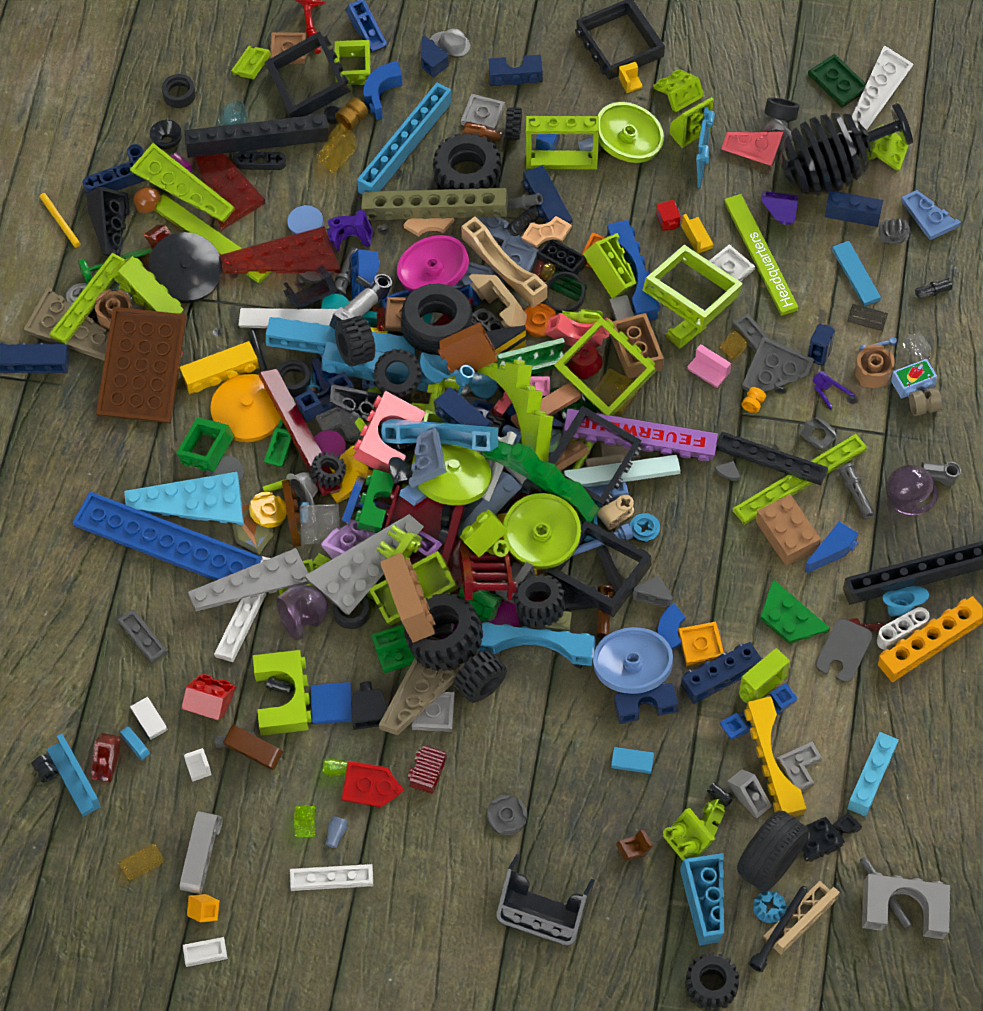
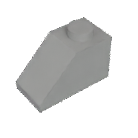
M741 769L727 781L735 797L755 818H758L772 807L755 774Z

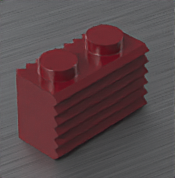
M423 745L422 750H418L416 753L415 762L417 763L415 767L411 768L408 774L410 787L433 794L447 760V753Z

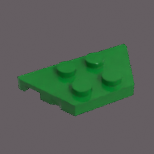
M772 581L761 614V620L788 644L796 643L801 639L813 638V635L819 633L826 634L829 632V626L778 582Z

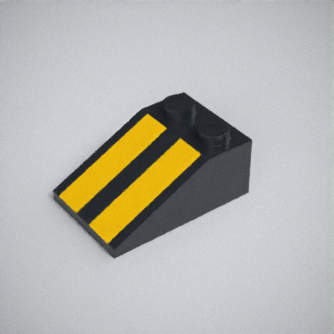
M525 325L486 331L497 354L526 347Z

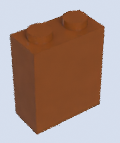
M480 322L439 341L440 348L438 352L442 359H446V365L450 373H453L455 369L459 371L463 365H469L476 371L498 361L496 350Z

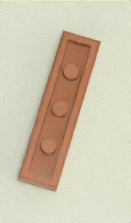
M569 382L542 398L540 411H546V415L552 416L581 399L582 394ZM516 413L515 415L511 416V421L520 430L518 416Z

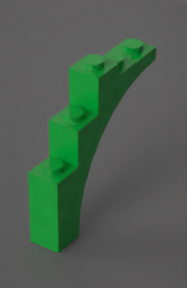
M498 441V447L492 451H484L482 453L486 459L514 470L547 493L567 501L574 508L581 522L588 521L591 523L599 511V507L580 482L565 478L555 464L540 460L530 446L520 443L512 445Z

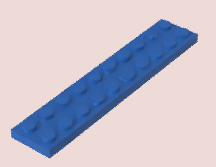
M89 492L72 522L73 526L215 581L256 565L263 559L258 555L93 492Z

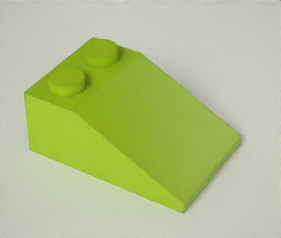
M712 97L684 112L670 123V135L681 148L700 138L704 110L707 107L708 110L713 111L714 99Z
M488 509L486 512L480 513L476 521L462 531L460 537L478 557H481L508 530L498 517Z

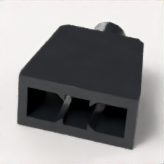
M364 681L360 683L361 691L353 693V730L379 727L387 711L381 689H372V683Z

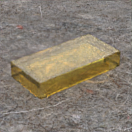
M153 843L118 863L125 877L130 881L165 861L156 844Z

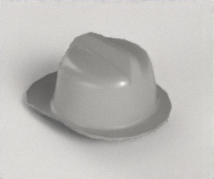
M458 29L441 31L430 38L441 50H445L451 56H463L470 50L469 40Z
M307 472L297 475L287 474L286 480L290 481L291 487H295L296 496L300 501L309 502V511L312 512L314 510L312 498L318 492V486L313 482L314 479H311Z

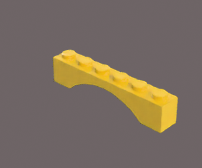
M770 696L749 701L744 714L746 720L750 721L752 726L750 728L751 737L753 740L756 739L758 745L756 746L757 756L762 758L763 761L761 766L763 775L768 777V792L770 796L773 795L775 803H773L774 811H786L793 817L804 815L807 808L801 789L793 785L783 775L773 757L771 731L777 713L772 698Z

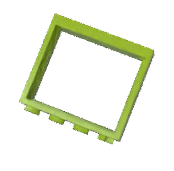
M526 116V169H534L542 165L545 169H597L599 116ZM532 134H593L592 151L531 150Z
M683 245L646 277L642 291L702 330L739 297L743 283L686 245ZM682 261L727 292L704 311L661 282L660 279Z
M601 317L554 366L597 409L605 415L613 416L656 372V369L654 367L655 363L649 357L645 359L640 354L642 350L637 345L628 343L627 340L629 338L622 331L618 333L614 329L615 325L608 318L604 320ZM601 327L608 331L646 368L610 407L565 366Z

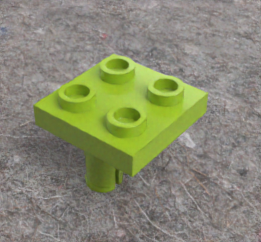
M394 524L391 527L393 531L389 530L387 535L400 543L396 550L384 540L379 544L382 547L378 546L376 549L377 552H380L386 558L402 553L406 560L413 552L416 553L422 544L420 543L422 537L411 532L405 533Z
M690 808L685 809L672 826L665 828L663 831V837L682 860L700 857L715 840L713 835Z

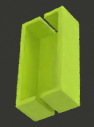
M438 551L412 565L419 578L418 582L423 589L424 599L432 598V595L435 594L440 596L443 593H451L459 589L445 560ZM387 580L370 588L369 590L377 605L380 606L379 609L387 624L392 626L401 621Z

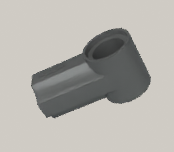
M922 462L920 469L921 479L940 481L945 486L954 485L961 473L960 466L954 462H949L946 465Z

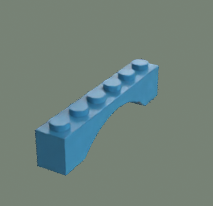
M389 419L382 423V441L386 443H416L418 435L436 428L442 444L457 445L481 451H492L498 447V427Z
M490 622L481 623L483 638L481 639L480 648H476L479 651H491L495 655L502 650L514 646L537 645L557 651L572 664L592 666L595 636H591L588 633L573 634L569 631L555 632L550 629L537 630L527 626L519 628L508 624L501 626Z

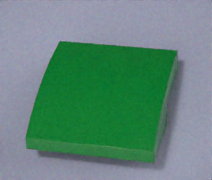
M404 625L371 634L383 674L411 666L415 659L404 638Z

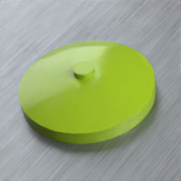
M616 102L605 106L599 112L598 142L609 154L626 162L642 163L653 159L659 153L664 142L663 129L659 121L648 110L636 104Z
M441 444L447 472L417 485V487L430 499L447 505H465L480 499L487 492L491 481V469L486 459L475 450L457 445Z
M538 493L520 499L509 509L503 523L508 530L503 535V539L509 544V553L521 564L524 565L528 562L535 569H548L561 565L574 554L580 542L581 525L576 511L567 501L552 494Z

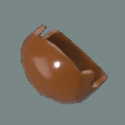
M154 187L139 189L134 195L136 210L140 213H149L156 210L157 202H161L160 192Z

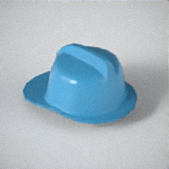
M911 586L886 592L882 599L887 604L889 616L901 617L913 610L915 606L926 602L929 598V593L925 588Z

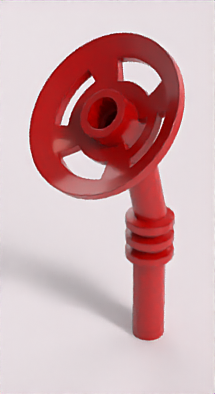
M294 0L303 5L307 27L306 33L310 37L317 33L316 28L313 26L311 10H313V7L325 5L326 2L321 0ZM320 47L314 50L315 54L321 53Z

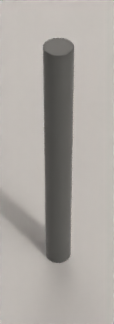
M866 856L860 859L868 874L877 872ZM891 896L888 901L889 906L904 928L908 929L912 926V923L895 898Z

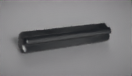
M600 546L596 552L616 594L623 585V582L608 548Z

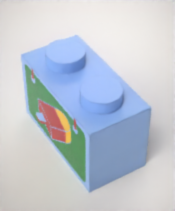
M924 359L893 371L891 382L902 399L907 396L909 397L910 392L933 388L937 375L928 360Z

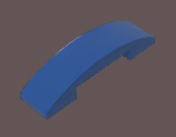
M787 683L770 692L768 696L772 698L777 716L798 700ZM744 711L740 714L735 713L720 722L721 727L731 740L749 733L750 728H752L750 721H747Z

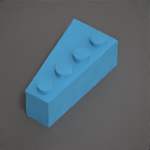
M724 853L684 859L680 867L699 946L719 943L724 934Z

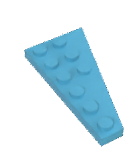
M237 472L124 491L127 506L148 514L159 513L162 516L175 515L179 516V518L202 521L215 520L220 521V523L227 524L231 522L244 526Z

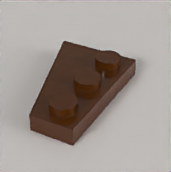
M283 480L282 486L293 547L301 546L297 525L301 524L299 512L295 513V511H299L297 499L293 500V498H296L295 487L290 486L289 480Z

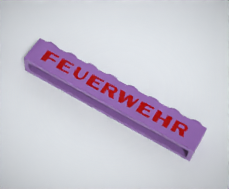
M567 409L563 435L568 430L579 410ZM597 414L642 440L640 444L642 451H661L660 453L663 455L679 454L682 458L697 457L700 461H709L715 456L718 433ZM587 418L584 419L572 439L582 438L590 443L600 441L608 446L618 444L623 445L627 449H630L632 444Z

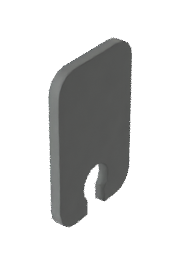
M846 619L837 620L817 660L816 666L818 670L828 674L831 662L837 660L843 664V669L838 673L836 679L843 682L851 681L872 640L871 631Z

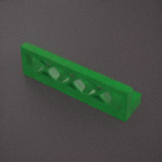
M563 338L497 354L498 361L494 363H498L497 367H499L500 364L505 365L506 362L513 363L514 359L523 360L526 365L532 366L531 374L554 369V365L564 355L562 349L565 341Z

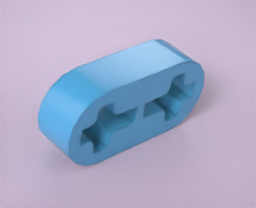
M127 726L119 732L123 740L140 760L150 755L146 746L130 727Z

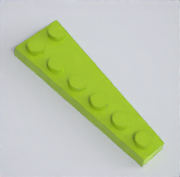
M154 143L150 145L130 169L135 175L223 223L235 210L230 203Z

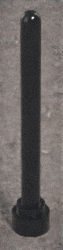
M806 886L800 887L760 953L753 955L748 964L754 970L763 972L766 968L767 956L808 892Z

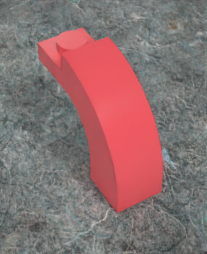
M560 313L549 318L545 334L554 340L563 338L566 345L573 346L595 323H578ZM601 327L587 343L595 347L601 346L603 339L609 337L610 333Z

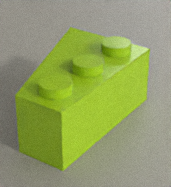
M618 233L595 242L583 253L612 299L623 295L636 284L630 264L626 263L623 256L625 254L624 248H620Z

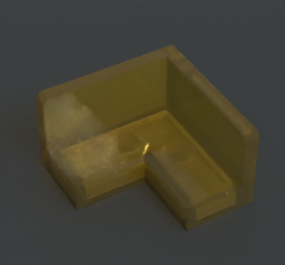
M341 123L328 135L329 142L317 154L318 161L333 173L357 149L356 136Z

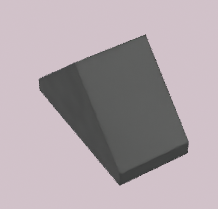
M659 575L636 586L633 594V599L665 608L672 605L673 597Z

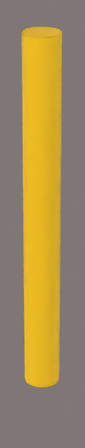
M42 193L39 196L73 246L75 248L81 245L79 240L46 193Z

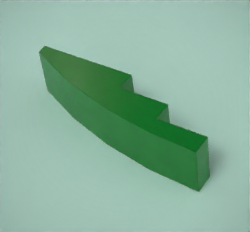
M281 418L278 427H275L264 459V463L283 467L294 443Z

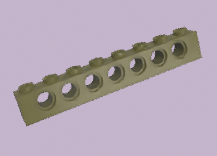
M506 188L363 192L361 210L365 211L368 220L507 217L508 196Z

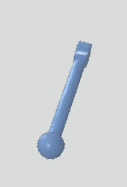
M891 337L888 341L879 342L875 344L881 346L887 344L895 345L897 339L895 337ZM861 345L860 350L862 351L866 345Z

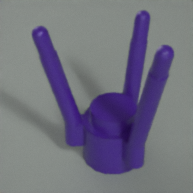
M820 371L813 379V383L816 384L814 389L820 394L829 409H832V405L822 389L828 390L834 385L850 396H855L853 392L834 381L824 371Z

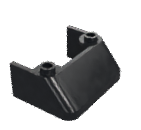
M516 854L507 870L497 910L498 920L502 924L563 945H571L574 943L580 930L595 880H590L583 895L573 894L569 897L567 904L528 892L530 886L528 878L516 872L520 859V854Z

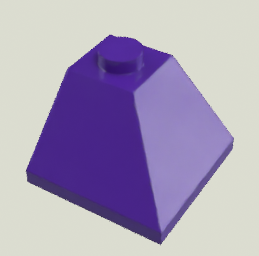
M770 191L762 192L761 201L776 220L786 225H790L791 222L795 223L798 195Z

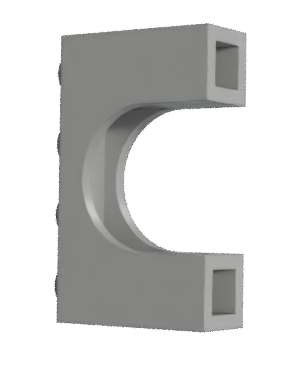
M877 872L868 874L864 879L862 928L882 931L888 924L889 898L893 895L905 894L917 900L922 907L924 937L944 939L949 933L950 885L943 884L940 881L924 882L920 878L903 879L902 876L898 875L891 877L883 876Z

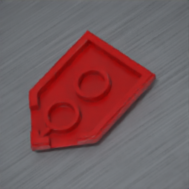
M354 761L347 762L341 801L383 807L404 792V789L394 778L388 767Z

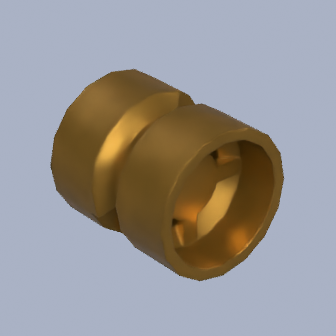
M353 97L346 103V107H342L335 114V118L344 129L352 131L359 121H362L368 115V109L361 100Z

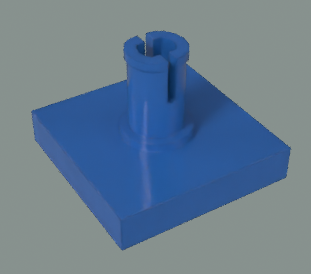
M357 477L342 521L349 523L354 508H363V504L360 503L362 497L360 492L365 478Z

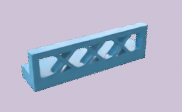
M63 734L57 736L59 743L48 748L47 752L84 817L101 808L67 741Z

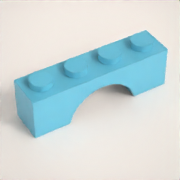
M879 732L850 798L848 810L864 817L867 816L883 775L896 750L898 739Z

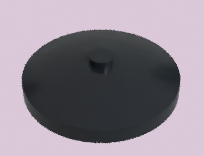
M180 232L168 235L156 244L150 255L148 270L155 276V280L160 285L167 288L168 294L172 298L177 299L181 303H192L208 297L216 289L222 274V261L217 249L207 239L194 233Z

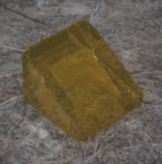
M734 331L720 345V348L733 359L746 350L747 342Z

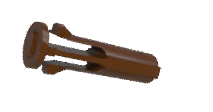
M601 585L598 587V592L611 599L614 597V588L612 586ZM598 609L596 636L603 639L609 634L610 615Z

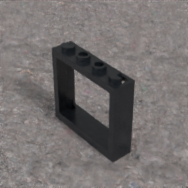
M623 0L576 20L575 32L577 37H581L584 47L591 52L594 62L599 64L602 74H605L609 80L619 76L620 66L636 62L639 68L664 57L665 45L634 0ZM628 15L651 49L610 65L588 31Z
M320 31L265 61L286 109L292 118L308 116L350 92L347 85L349 80L346 75L341 73L344 69L340 62H336L335 59L338 57L334 49L329 47L332 44L328 37H324ZM321 46L338 82L295 105L279 69Z
M582 406L548 463L558 464L585 418L632 444L602 496L584 487L596 505L602 508L604 504L608 505L612 500L613 495L611 493L613 489H618L623 481L621 479L624 472L628 473L633 464L630 461L633 456L637 458L642 449L640 447L642 440Z
M585 521L581 526V537L578 547L589 535L639 562L612 599L562 572L561 570L569 559L561 565L549 568L547 576H552V580L557 579L558 583L562 585V589L614 617L652 566L651 555L646 550L634 547L629 541L619 539L614 533L606 532L597 524Z

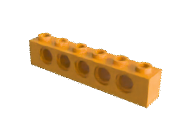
M973 596L969 599L961 600L957 607L952 610L950 608L947 609L937 620L935 618L930 620L926 627L921 630H915L908 639H901L891 650H884L879 655L878 666L893 683L983 624V607ZM958 616H964L966 619H961ZM943 626H948L951 629H945ZM927 636H933L935 639H929ZM912 646H917V647H919L920 649H919V650H915V649L912 648ZM897 656H902L904 660H899Z

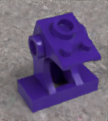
M357 210L356 216H338L328 220L329 228H327L329 241H333L331 245L332 247L336 246L337 251H340L341 242L352 235L359 237L363 246H371L373 230L364 210Z

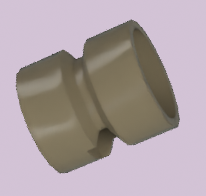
M937 387L925 389L924 392L919 390L909 393V404L914 416L926 414L927 411L930 413L941 411L942 400Z

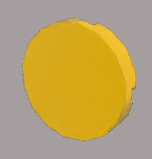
M261 492L255 495L250 502V516L257 524L263 527L274 528L281 525L287 515L285 502L278 495L276 497L272 495L273 493Z

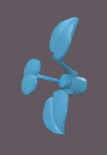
M422 352L420 367L423 375L428 380L440 383L443 378L448 379L455 375L456 383L460 385L457 392L459 395L467 384L468 388H472V393L478 398L489 399L494 395L498 385L489 376L474 372V369L469 365H463L459 371L455 369L453 373L449 374L446 359H442L438 355Z

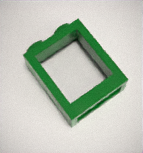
M197 417L176 454L180 462L186 467L193 466L202 471L214 472L234 438V434L227 424ZM201 435L216 438L206 456L192 453Z

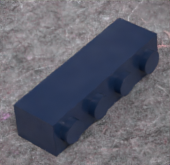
M542 165L523 172L522 186L524 190H528L529 195L540 193L543 197V203L536 205L539 217H542L544 220L543 224L550 222L557 216L572 225V218L544 166Z
M1 343L0 373H68L70 354L67 344L19 343L17 345H8Z

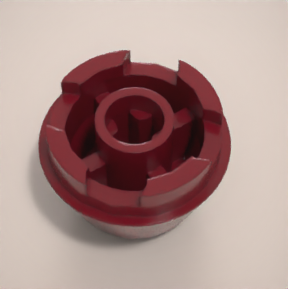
M586 342L566 363V367L580 380H587L588 377L598 374L602 367V357L594 345Z

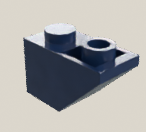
M424 35L422 37L421 65L434 78L449 67V56L445 50H441L433 40L428 39Z

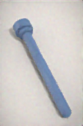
M629 524L620 526V529L614 532L621 540L633 538ZM598 540L580 545L572 556L604 544Z

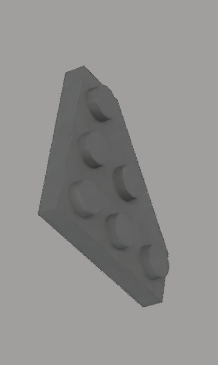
M762 337L741 388L749 390L751 387H756L767 392L806 378L814 359L766 337Z

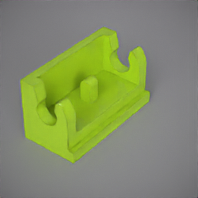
M684 320L674 329H668L666 337L680 349L706 329V326L700 330L687 320Z

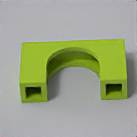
M300 650L253 655L256 681H265L269 677L273 678L275 676L276 679L293 683L292 685L296 689L294 697L287 704L280 707L257 709L261 736L309 730L308 723H311L312 720L311 712L307 711L306 705L310 704L309 692L305 693L304 688L308 686L307 675H303V669H306L305 657H301Z

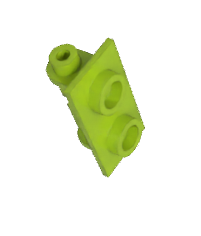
M718 799L706 803L702 810L704 814L702 819H700L713 837L718 827L713 825L712 822L719 825L725 814V806L722 804L717 805Z

